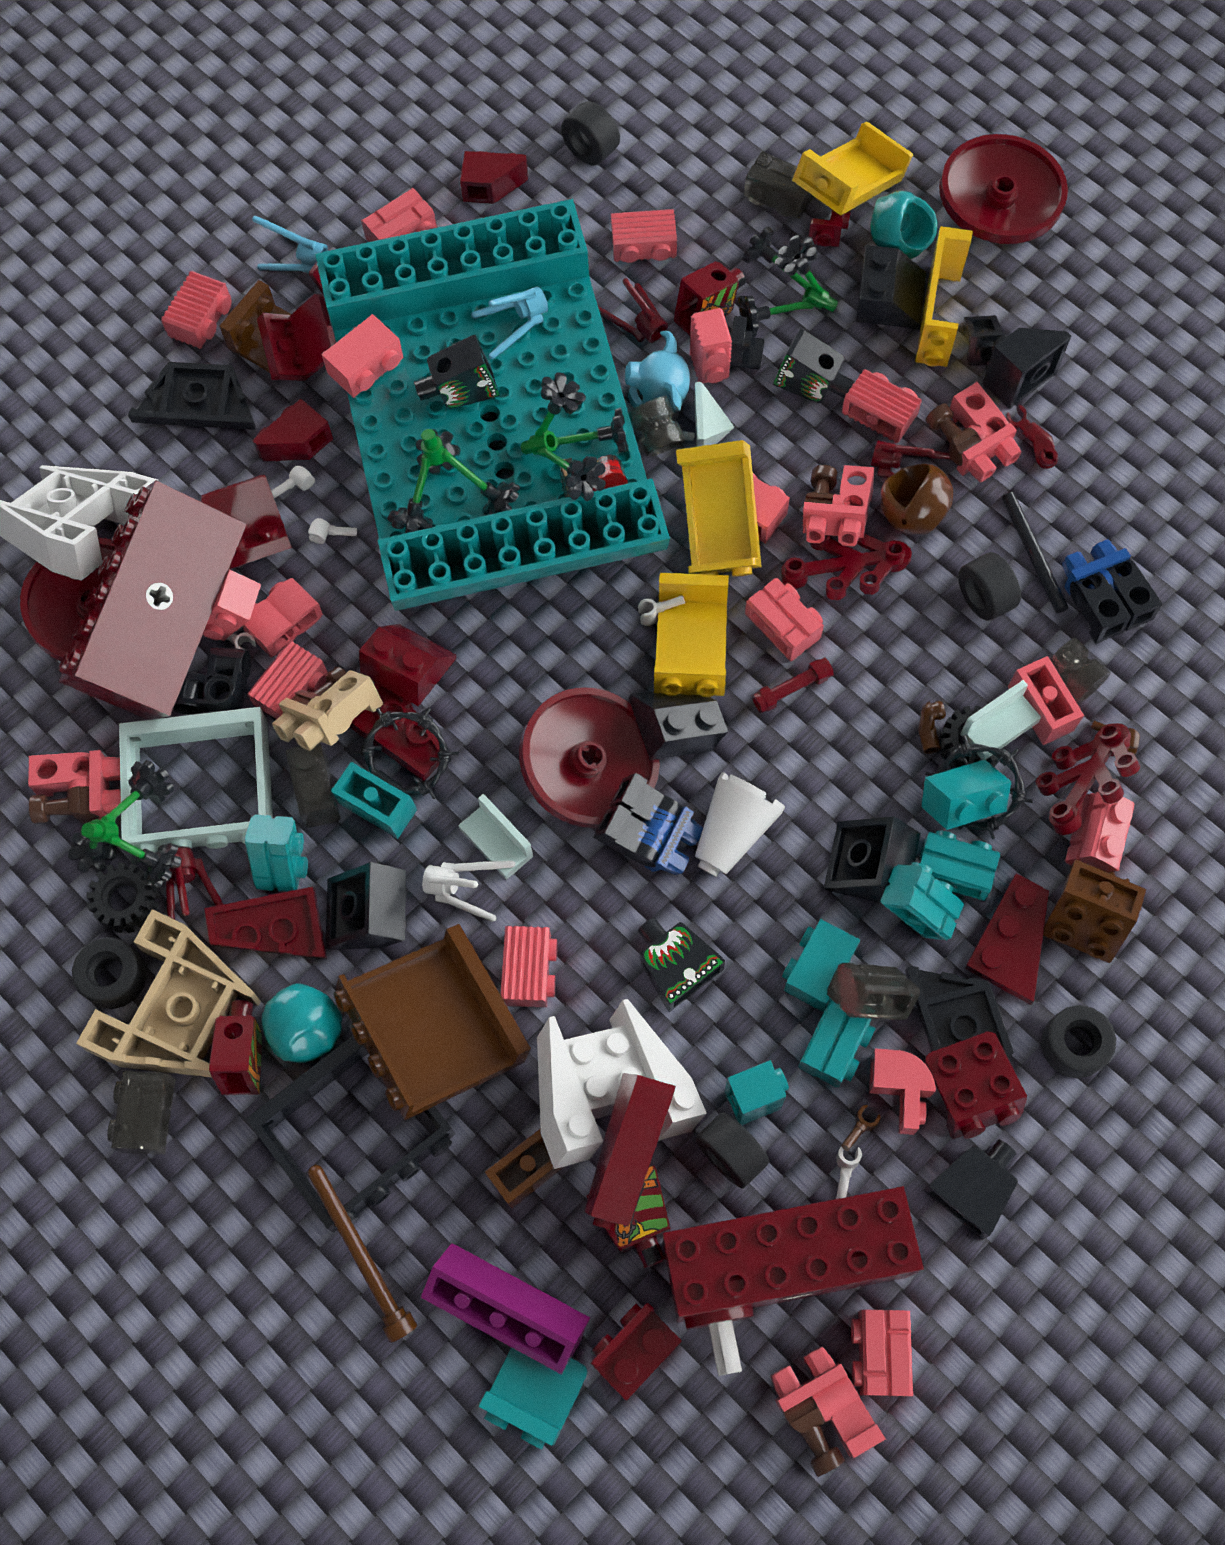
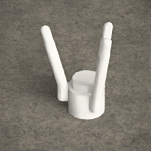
M490 861L459 864L443 862L441 867L429 865L423 875V891L427 894H434L436 902L448 903L494 922L496 921L495 915L450 896V894L457 892L458 886L470 888L478 886L477 881L459 878V874L456 872L513 868L515 862Z

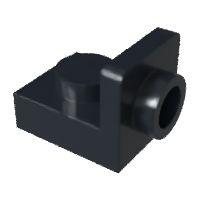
M997 316L964 317L963 331L968 343V365H987L992 356L993 344L1003 335Z
M734 316L731 333L732 350L730 366L760 369L764 339L752 337V331H746L747 317Z

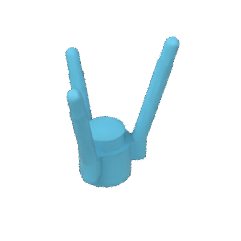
M258 216L252 217L253 222L298 243L296 258L301 260V264H258L257 268L259 270L302 271L309 273L310 269L317 262L315 253L328 251L326 244L301 237Z
M538 286L521 293L490 300L489 307L472 312V318H478L515 307L521 319L525 317L529 319L489 354L490 359L497 357L533 326L543 322L541 314L548 311V304L544 293Z

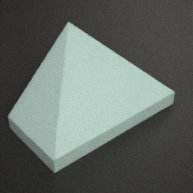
M695 382L696 447L717 444L734 426L703 383Z

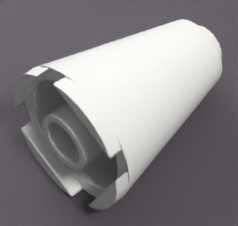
M722 772L718 778L695 857L701 860L698 867L717 877L719 872L727 874L782 814L785 806L776 799L773 804L765 800L766 793L734 775L728 777L725 772Z

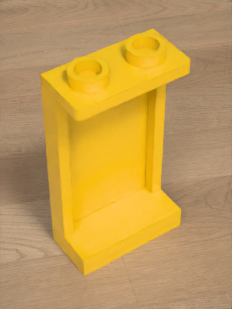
M864 122L861 124L855 139L821 157L810 149L803 152L792 181L839 215H843L901 182L913 154L869 122Z
M744 440L676 450L677 464L682 466L692 565L688 566V573L719 575L722 572L732 571V576L734 577L752 575V569L762 568L750 445Z

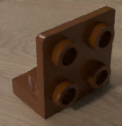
M258 280L219 327L228 349L270 373L257 318L262 313L291 314L275 305L269 285Z
M1075 859L1070 868L1062 894L1044 925L1043 935L1054 939L1056 942L1089 954L1093 958L1111 963L1138 920L1147 889Z

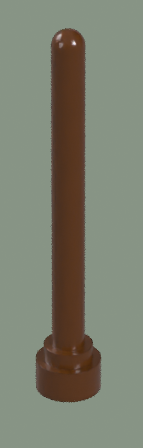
M319 1165L311 1166L308 1170V1176L384 1314L382 1321L385 1325L382 1329L390 1343L395 1342L412 1332L418 1325L410 1311L406 1312L403 1306L398 1307L323 1168Z

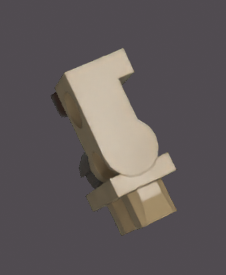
M335 666L326 674L327 683L316 691L299 690L295 692L296 695L292 699L285 698L279 703L283 714L272 723L279 738L287 742L295 738L297 743L308 751H311L320 742L332 746L339 740L337 734L347 731L352 720L363 710L375 712L376 708L383 705L371 678L352 670L346 672L342 668Z

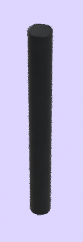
M1008 492L1002 496L1003 503L1055 613L1064 612L1069 608L1015 493Z

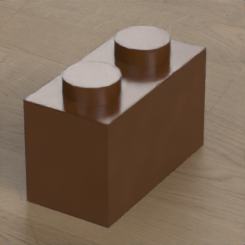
M540 1128L486 1170L485 1174L512 1209L564 1167L554 1169Z

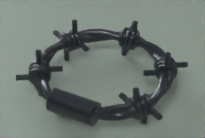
M428 707L424 715L416 712L390 711L382 714L380 708H376L380 718L366 736L364 744L361 745V752L354 751L353 755L363 756L371 774L405 794H421L424 796L430 793L432 799H435L432 788L438 783L448 767V763L451 762V755L458 756L459 752L449 751L439 727L433 722V718L427 716L431 708ZM402 718L418 723V726L424 728L420 733L421 736L428 729L439 741L440 750L437 752V757H430V761L439 762L437 773L429 780L419 782L417 776L413 777L417 786L412 788H404L402 784L384 772L377 771L372 759L375 755V750H382V746L373 745L376 732L382 727H388L391 724L395 731H397L398 727L395 721Z
M963 735L964 743L958 745V748L939 766L936 773L926 772L925 775L931 776L947 771L949 764L962 757L964 764L968 765L966 757L972 756V753L989 752L996 756L997 759L992 764L993 767L999 761L1003 766L1007 765L1015 776V788H1010L1012 803L1008 811L997 818L993 815L983 822H971L958 826L960 830L963 827L980 831L988 830L991 838L995 839L993 831L999 830V827L1018 810L1022 802L1033 803L1032 799L1025 798L1027 792L1024 789V782L1013 759L1019 750L1016 748L1011 754L1008 750H1001L982 744H969L966 735Z

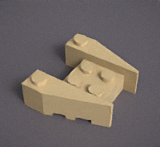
M152 909L134 943L143 953L164 963L133 1019L128 1025L95 1009L76 1044L87 1052L123 1068L212 1077L209 1072L210 1063L203 1061L213 1042L216 1018L227 1016L230 1011V1003L235 1001L237 997L249 1001L256 1006H259L261 1001L185 924Z

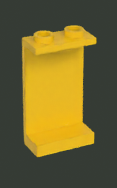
M940 226L929 271L915 359L917 363H924L932 367L948 366L959 324L932 320L938 279L960 282L973 231Z
M660 573L659 602L683 595L685 604L658 613L654 693L671 696L678 694L701 695L703 697L724 696L729 575Z

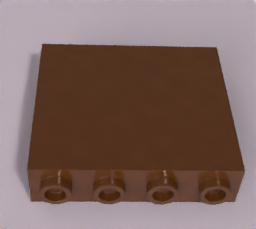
M460 924L447 928L442 940L353 979L347 980L344 974L338 976L336 991L333 993L336 1005L342 1013L347 1012L352 1021L351 1031L356 1042L359 1045H365L370 1055L368 1063L376 1078L382 1077L388 1088L385 1093L391 1108L394 1111L399 1110L404 1120L525 1063L531 1050Z

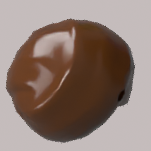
M916 464L902 468L887 478L881 488V508L885 517L895 530L907 534L924 535L932 532L946 517L953 502V487L949 478L940 468L931 464Z

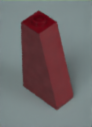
M622 1074L584 1210L586 1214L594 1217L593 1225L616 1231L617 1224L629 1227L674 1095L675 1085L637 1074Z

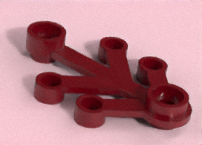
M864 534V538H859L857 544L871 552L861 553L848 546H842L841 543L831 539V535H825L823 542L820 544L810 543L811 547L819 551L824 550L837 557L806 563L800 558H790L781 567V582L784 585L789 583L795 589H799L806 585L808 576L843 570L838 577H832L826 582V596L831 600H841L846 596L847 588L865 566L877 565L873 571H866L860 576L859 589L864 594L872 595L879 591L880 583L889 572H900L906 568L911 561L912 551L904 542L892 540L884 543Z
M1120 723L1107 724L1097 732L1094 740L1073 750L1069 746H1062L1052 753V759L1056 767L1060 770H1069L1058 775L1054 772L1040 774L1035 781L1040 793L1044 796H1050L1055 794L1060 788L1077 781L1065 801L1056 803L1050 809L1049 821L1057 834L1069 835L1081 827L1082 818L1077 809L1095 780L1099 783L1098 792L1105 803H1116L1124 796V790L1120 782L1112 778L1105 763L1110 756H1114L1116 758L1114 764L1118 773L1123 777L1132 776L1139 771L1140 764L1136 755L1127 750L1130 746L1131 733L1126 725ZM1093 755L1090 760L1071 768L1077 761Z

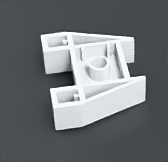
M42 465L39 467L42 478L41 482L11 503L0 500V537L52 572L68 576L72 579L83 580L103 562L97 530L94 526L103 519L125 524L129 514L124 512L130 496L133 493L137 494L142 486L146 488L155 480L158 481V479L125 471Z
M628 999L622 1000L609 1021L612 1029L564 1040L556 1018L552 1016L548 1018L537 1037L541 1135L554 1169L590 1160L602 1144L603 1139L595 1119L611 1115L623 1073L637 1074L676 1086L658 1141L691 1132L707 1114L690 1075Z

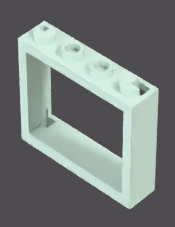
M260 707L119 723L121 802L131 794L130 790L132 788L129 786L128 780L133 775L131 767L136 761L140 762V748L254 734L258 815H270L273 819L268 722ZM136 800L121 813L122 840L141 850L148 849L154 853L157 852L161 845H167L168 843L175 844L178 848L187 847L191 849L192 847L199 846L219 849L226 847L228 843L241 841L245 844L244 838L249 822L142 834L141 800Z

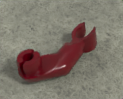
M1018 405L1016 408L1018 415L1021 417L1019 422L1012 421L1009 412H1007L1005 418L1008 423H1011L1016 429L1020 428L1023 431L1022 434L1032 442L1038 466L1043 469L1054 467L1058 462V453L1052 436L1034 421L1031 423L1026 418L1027 411L1024 406Z

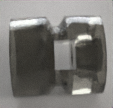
M661 396L645 402L628 413L634 430L642 434L639 442L647 458L667 452L686 441L680 424L672 420L675 412L668 396Z
M1075 637L1059 648L1049 659L1076 703L1080 704L1108 679L1111 672L1097 658L1090 660L1088 658L1090 651Z

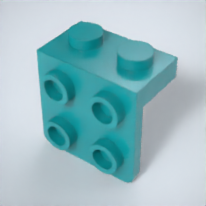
M511 1347L491 1390L485 1392L479 1405L480 1408L487 1411L484 1419L506 1430L509 1423L523 1430L520 1438L539 1449H542L545 1443L551 1446L555 1445L587 1377V1367L571 1358L561 1375Z

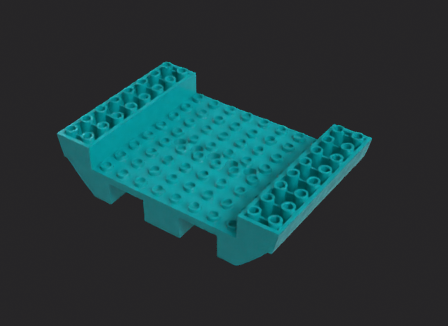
M573 199L315 253L326 307L336 342L373 314L399 338L404 358L400 360L397 367L385 372L375 380L368 390L360 392L354 398L347 392L379 536L378 545L388 591L395 611L667 550L670 541L669 533L653 478L647 479L589 277L588 250ZM538 286L544 293L548 304V311L541 314L543 322L533 326L497 357L490 359L489 354L529 319L526 317L521 319L515 307L478 318H472V312L489 307L490 300L521 293ZM475 334L492 368L500 396L453 409L446 408L440 395L421 401L414 381L431 375L427 363L428 357ZM558 372L566 375V384L571 381L576 382L580 386L578 392L585 394L586 399L581 405H578V409L574 413L568 414L562 408L560 413L554 416L548 431H552L556 437L597 431V428L611 426L610 423L613 421L615 409L620 407L622 408L625 424L622 427L625 431L629 451H626V453H619L618 446L613 442V439L599 442V438L558 445L557 449L553 451L554 454L565 459L568 463L574 459L582 463L586 456L596 457L597 460L606 455H613L618 458L622 473L627 477L628 484L606 488L602 491H593L594 496L588 502L581 495L576 500L568 497L567 486L564 484V472L560 466L546 457L534 455L533 453L525 455L521 451V443L529 440L530 436L535 435V431L541 426L548 413L547 406L550 400H545L541 397L542 379L550 377L554 381L555 374ZM488 412H495L499 415L493 422H486L481 419ZM426 429H436L438 436H441L445 431L451 432L454 437L450 444L458 445L461 449L460 455L455 458L485 483L490 482L496 488L503 481L507 484L514 482L520 486V489L517 491L519 493L517 500L509 503L512 510L485 516L482 509L488 503V499L480 493L481 489L456 468L448 471L441 466V471L438 475H433L428 470L421 497L424 516L432 519V528L405 533V527L403 529H396L392 527L391 522L387 519L391 510L397 511L400 507L407 508L409 499L414 496L421 468L416 458L422 454V451L417 450L415 445L419 439H422L421 433ZM495 440H502L506 443V446L501 450H492L488 447ZM505 468L514 472L508 479H500L496 476L499 470Z

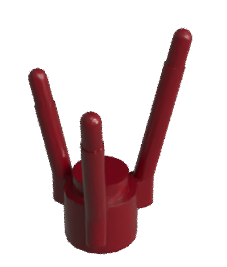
M624 278L622 281L624 286L642 309L635 318L636 328L598 306L600 315L632 334L638 342H642L646 338L649 343H653L662 337L661 331H667L668 324L659 315L642 286L636 283L635 287H633L630 281Z
M878 440L874 449L871 466L879 468L877 476L889 478L895 474L891 471L892 468L899 469L903 455L937 459H950V456L947 452L934 451L933 449L901 446Z
M178 848L175 856L181 857V864L178 868H170L172 876L166 882L167 916L175 920L174 883L177 885L182 915H189L185 884L193 881L196 873L216 906L223 905L218 892L204 869L202 859H194L191 848Z

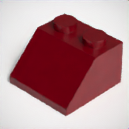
M401 624L378 627L359 650L360 674L369 676L373 682L380 684L382 687L418 707L456 660V654Z

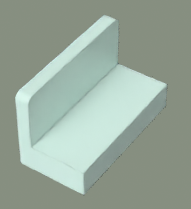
M1022 680L967 719L960 735H966L969 744H982L1002 749L1039 723L1041 716L1023 696L1028 687L1027 683ZM989 752L976 753L981 760H986L992 756Z
M482 794L478 798L480 807L458 826L460 831L489 862H515L513 868L497 869L507 880L533 858L531 844L498 808Z

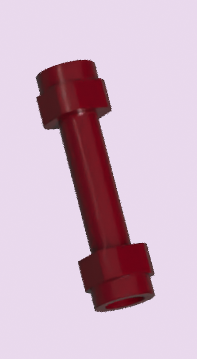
M825 657L820 660L817 659L809 663L808 670L772 689L768 686L759 689L751 695L753 704L759 713L768 712L776 708L777 701L813 682L820 685L827 681L828 678L834 676L833 668Z

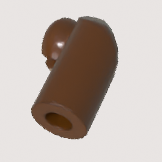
M939 700L934 703L928 701L922 706L918 732L924 754H933L941 750L934 720L944 719L946 712L943 702Z

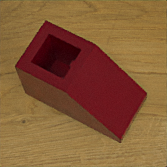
M484 151L464 152L460 178L463 202L494 204L528 181L527 156L524 154Z
M300 398L295 404L285 408L281 416L272 424L262 428L252 441L259 458L263 461L310 460L333 440L328 421Z

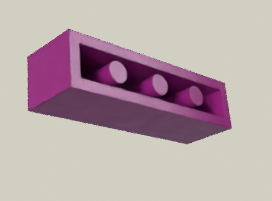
M453 1243L450 1244L432 1267L421 1295L422 1299L561 1375L578 1348L590 1320L589 1316Z

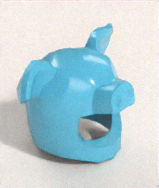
M661 331L660 334L666 340L664 349L652 352L641 362H628L625 368V382L630 386L628 398L631 406L639 413L654 418H667L680 411L687 398L690 385L688 364L677 353L675 337L670 331ZM637 389L643 395V400L639 398Z

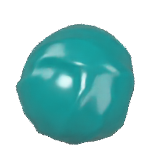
M895 191L878 198L875 202L870 222L871 237L876 246L898 248L910 259L916 258L930 246L937 234L938 221L934 210L926 201L908 191Z
M295 983L281 989L266 1003L262 1012V1028L266 1040L275 1055L284 1061L304 1063L316 1060L333 1049L341 1034L343 1019L342 1012L325 993L305 984Z

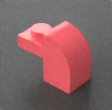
M875 1048L870 1056L869 1093L900 1096L899 1134L914 1135L919 1130V1125H925L926 1102L920 1101V1097L930 1098L936 1092L933 1075L927 1065L911 1053Z

